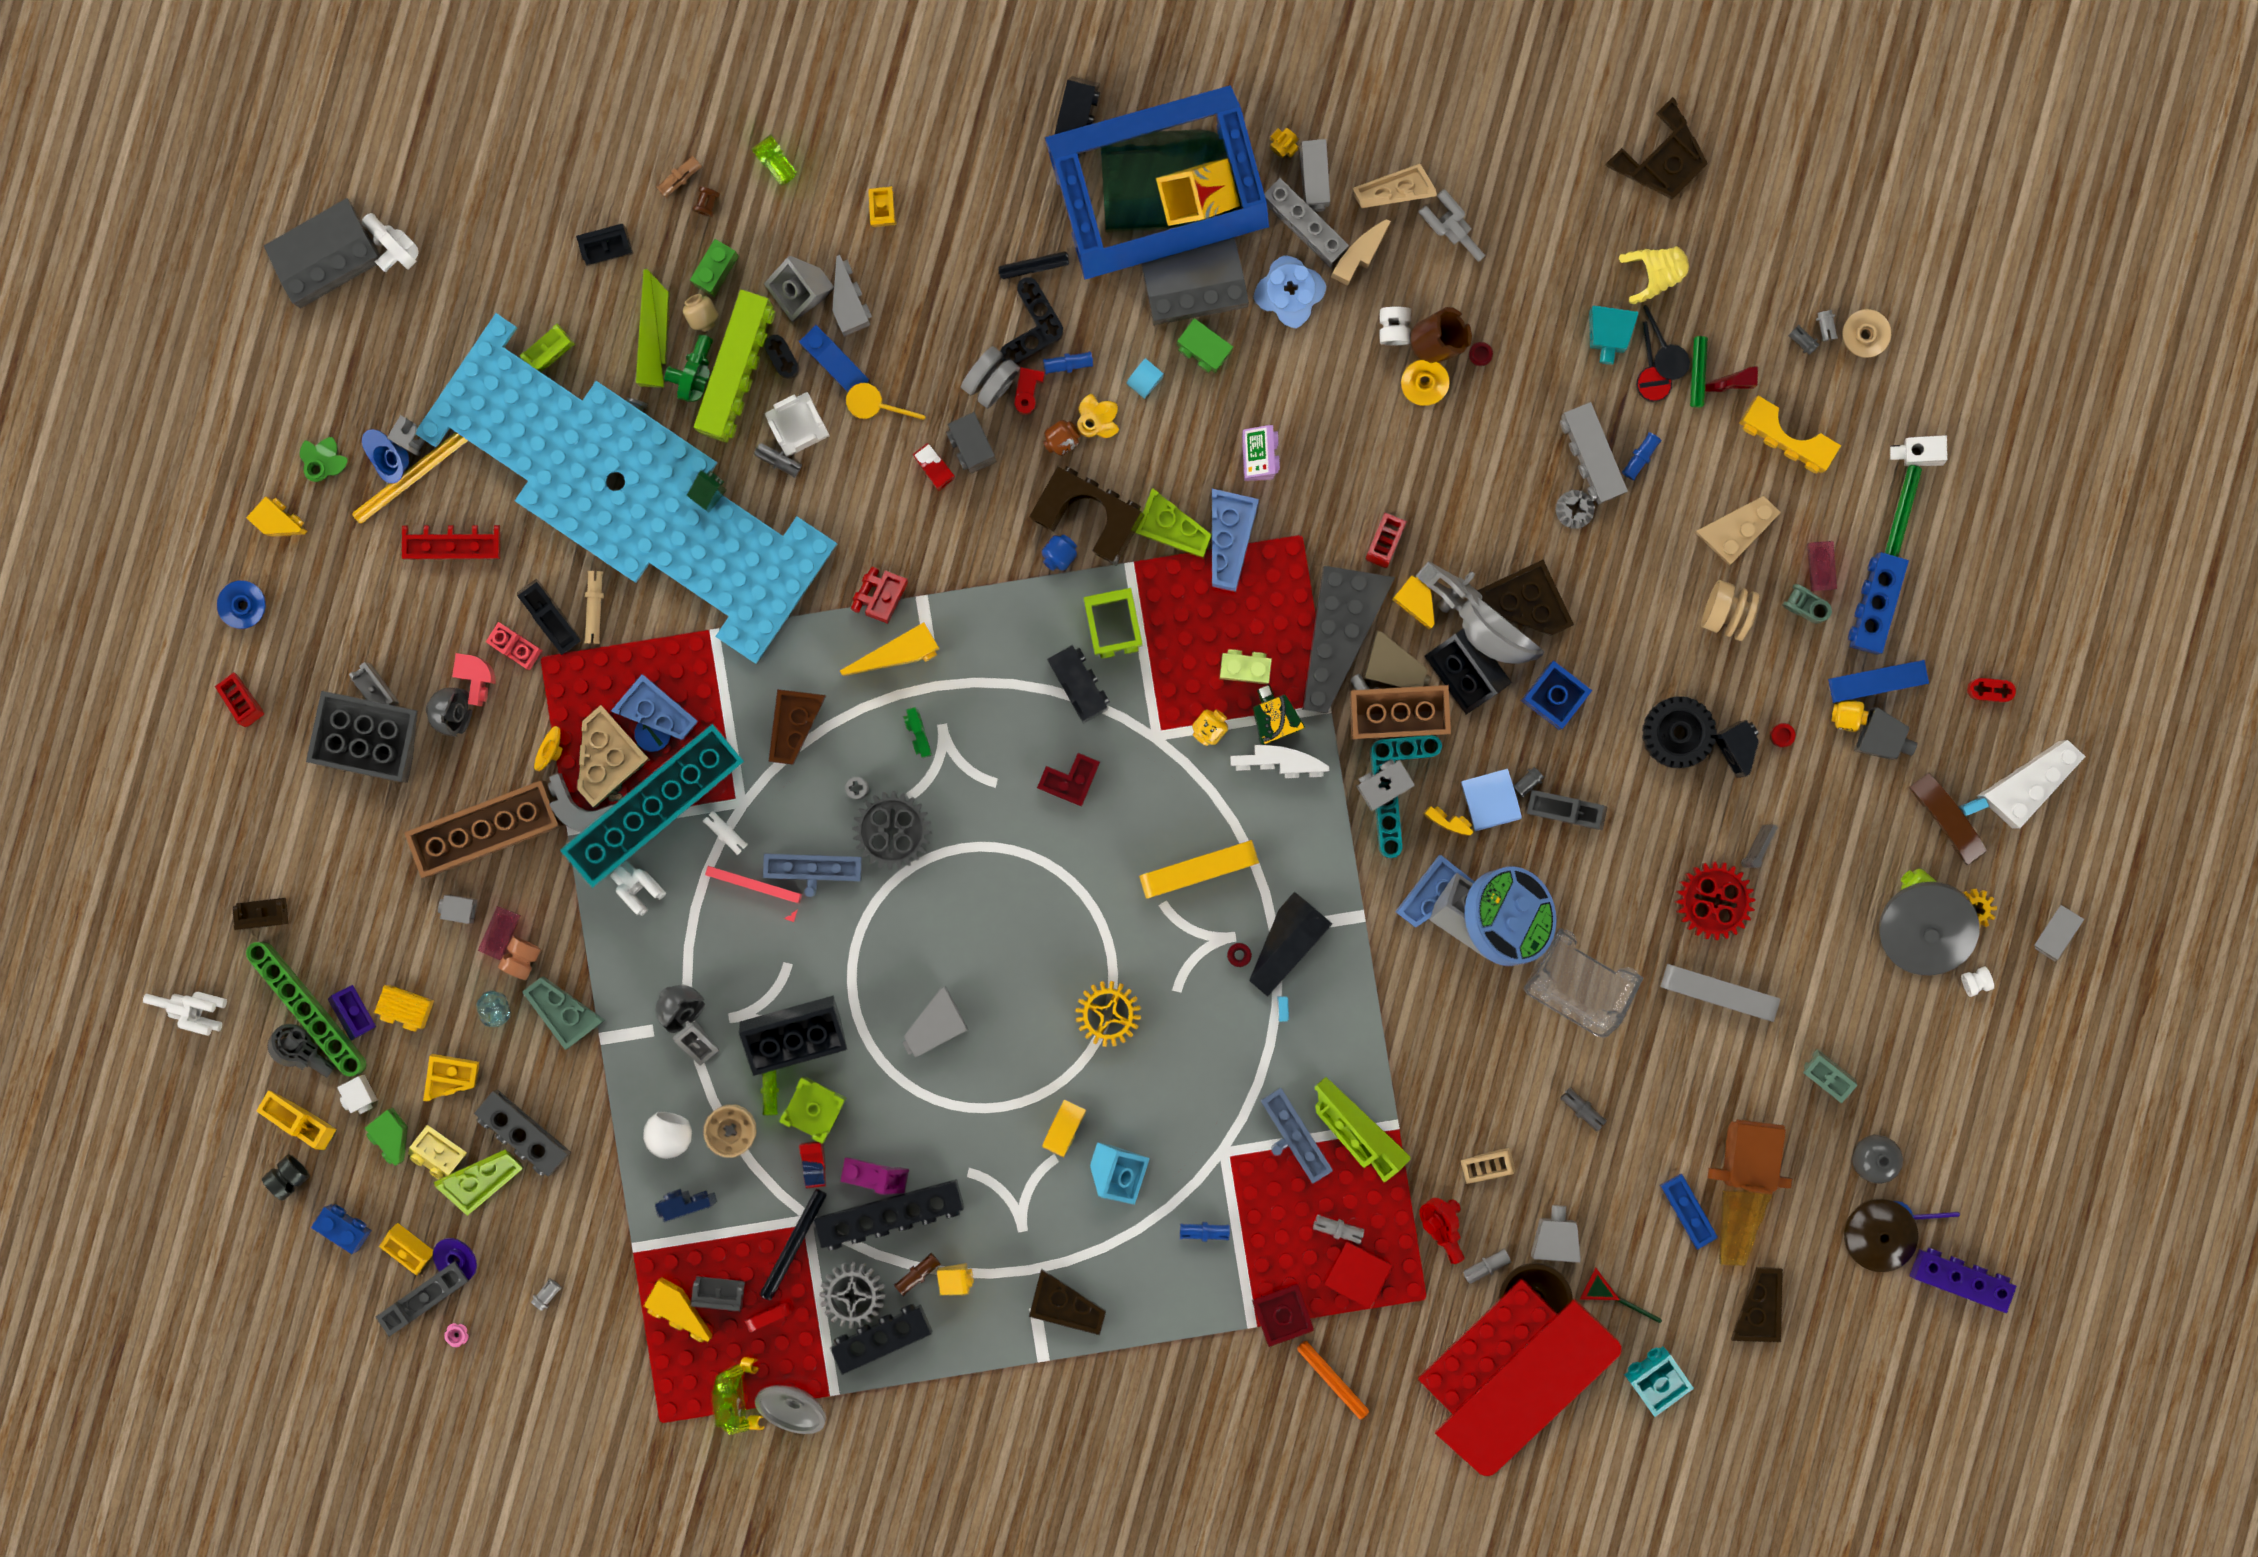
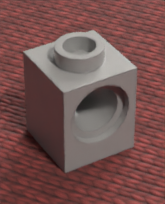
M444 895V898L440 899L438 905V913H441L440 919L473 924L478 900Z

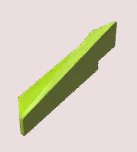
M643 269L636 383L640 387L664 388L662 365H667L670 293L648 269Z
M1327 1077L1315 1086V1090L1318 1092L1317 1115L1363 1168L1371 1163L1381 1179L1386 1182L1410 1161L1411 1157Z

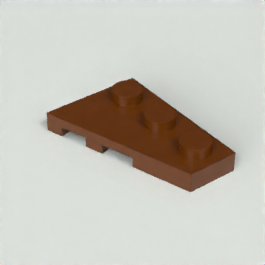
M777 689L768 762L794 765L826 695Z

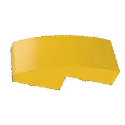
M1429 806L1423 813L1435 824L1451 832L1467 836L1473 833L1470 829L1472 824L1462 815L1459 818L1455 815L1447 821L1445 818L1448 815L1438 806L1435 809Z
M1064 1100L1042 1147L1064 1158L1075 1138V1133L1086 1114V1110Z

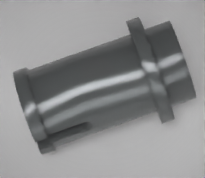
M1800 325L1788 335L1804 350V354L1811 355L1820 345L1817 343L1818 339H1813Z
M1535 767L1528 769V773L1513 785L1514 789L1523 798L1538 783L1541 784V780L1544 778Z

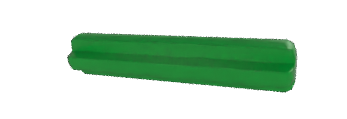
M1696 336L1694 338L1690 406L1694 408L1704 406L1708 338L1705 336Z

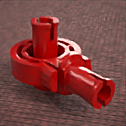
M1431 1198L1420 1208L1423 1228L1427 1233L1431 1234L1439 1246L1444 1247L1450 1263L1458 1264L1465 1259L1458 1244L1461 1236L1458 1232L1459 1219L1457 1213L1461 1211V1207L1454 1199L1445 1202L1440 1198Z

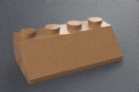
M1448 685L1351 690V739L1451 734Z

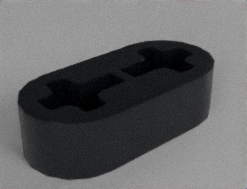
M779 335L769 336L765 341V350L777 372L785 379L794 378L799 372V365L783 337ZM771 342H782V345L779 347L783 354L778 356L775 350L770 351L772 347ZM785 358L789 364L794 363V366L791 367V373L787 371L782 372L781 369L784 368L782 359Z

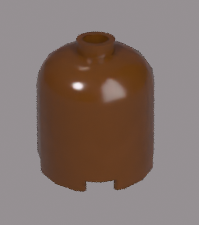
M1446 307L1418 322L1413 327L1410 334V344L1419 360H1425L1429 363H1440L1462 354L1471 345V327L1469 324L1465 325L1460 317L1462 315L1460 311L1452 307Z

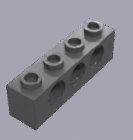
M498 1089L492 1091L474 1113L478 1117L477 1121L486 1129L490 1127L497 1133L495 1137L505 1145L509 1143L514 1147V1153L522 1160L527 1158L534 1164L532 1168L541 1176L552 1175L571 1153V1151ZM499 1113H504L508 1117V1122L505 1126L499 1124L497 1120ZM518 1128L525 1130L527 1135L525 1141L517 1139L516 1131ZM536 1144H540L545 1148L543 1157L535 1154L534 1147Z

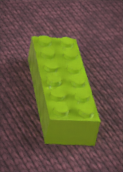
M740 289L693 427L701 435L728 443L729 438H733L737 425L734 422L736 416L742 414L744 393H748L751 388L752 379H750L752 369H757L760 356H757L760 347L765 346L768 336L765 333L767 325H771L775 317L773 305L766 297Z

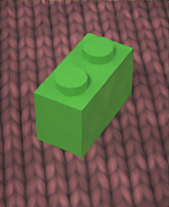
M714 239L690 281L697 288L715 297L739 257L737 252Z
M1195 318L1177 341V346L1180 347L1178 351L1189 359L1192 356L1198 360L1199 363L1197 365L1208 373L1213 371L1216 374L1233 351L1231 344Z

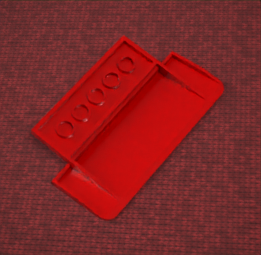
M1521 1278L1418 1377V1380L1452 1413L1435 1430V1434L1479 1474L1492 1476L1620 1356L1622 1347L1620 1342L1575 1299L1557 1314Z

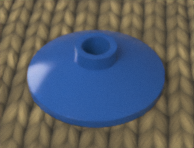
M240 580L229 583L221 590L217 599V611L220 618L227 625L237 629H246L256 625L263 617L266 609L263 592L255 584L248 581ZM243 601L247 602L245 610L240 608V604Z

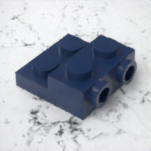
M677 1189L663 1195L664 1199L655 1203V1208L659 1218L663 1217L664 1222L709 1208L717 1202L715 1192L708 1194L707 1190L690 1197L689 1191L682 1192L681 1189Z

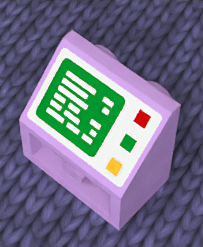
M1273 425L1244 429L1242 431L1244 481L1273 480L1275 473H1278L1280 469L1279 456H1274V449H1277L1278 431L1273 432Z

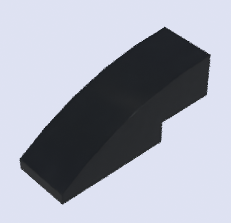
M537 578L517 592L518 598L561 655L581 642L571 624Z

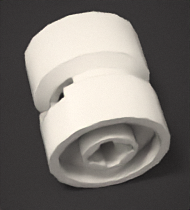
M1385 307L1380 309V324L1383 325V328L1380 329V344L1390 346L1410 344L1411 329L1407 327L1411 323L1410 308Z

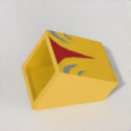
M1229 158L1208 162L1156 178L1168 226L1203 220L1240 206Z

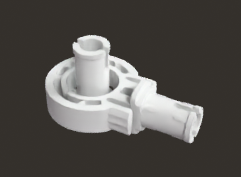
M373 213L367 214L362 219V225L373 235L374 244L377 246L383 244L387 249L384 254L374 261L385 273L397 261L407 269L417 262L415 259L419 253L418 248L403 231L394 230L389 225L384 226Z

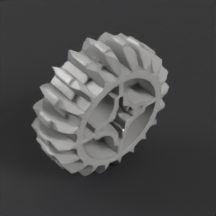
M856 1262L851 1263L850 1269H848L846 1263H842V1272L837 1267H834L832 1270L835 1277L828 1273L825 1278L830 1283L822 1282L821 1287L827 1290L819 1293L820 1297L827 1298V1300L821 1302V1307L829 1305L830 1308L825 1311V1315H830L833 1312L835 1314L831 1319L833 1323L838 1318L842 1319L840 1327H844L846 1321H849V1328L853 1329L855 1321H857L858 1326L861 1328L864 1326V1318L870 1324L873 1321L870 1314L876 1317L879 1316L880 1312L875 1307H884V1303L878 1301V1299H884L886 1294L878 1292V1290H882L885 1285L883 1283L876 1285L875 1282L881 1276L876 1275L872 1278L870 1275L874 1271L873 1268H870L867 1273L864 1272V1263L861 1264L859 1270L856 1269ZM849 1276L848 1288L833 1291L837 1281ZM857 1277L865 1280L872 1292L861 1289L858 1286ZM852 1287L854 1293L860 1296L855 1298L853 1307L851 1296L846 1295V1292L849 1294ZM834 1299L844 1301L847 1304L848 1313L839 1309ZM872 1299V1303L867 1310L856 1314L858 1302Z

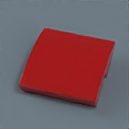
M1347 1241L1325 1285L1371 1309L1393 1265Z

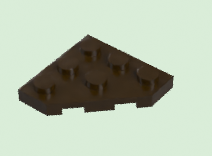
M1544 560L1477 590L1482 595V601L1504 619L1552 636L1574 625Z

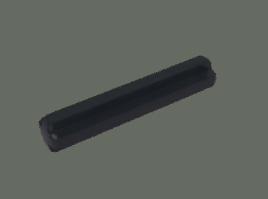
M1061 252L1001 265L998 267L1001 279H1008L1069 265V258L1067 252Z

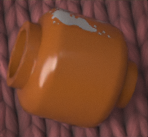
M1059 420L1046 429L1044 433L1046 440L1043 443L1050 453L1055 452L1057 455L1063 456L1078 446V438L1081 436L1071 421Z

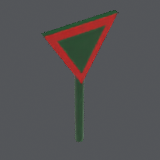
M1595 1267L1579 1300H1616L1658 1323L1662 1322L1661 1318L1618 1297Z

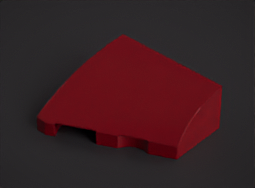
M1758 366L1749 367L1712 380L1705 384V392H1725L1728 389H1754L1758 386Z

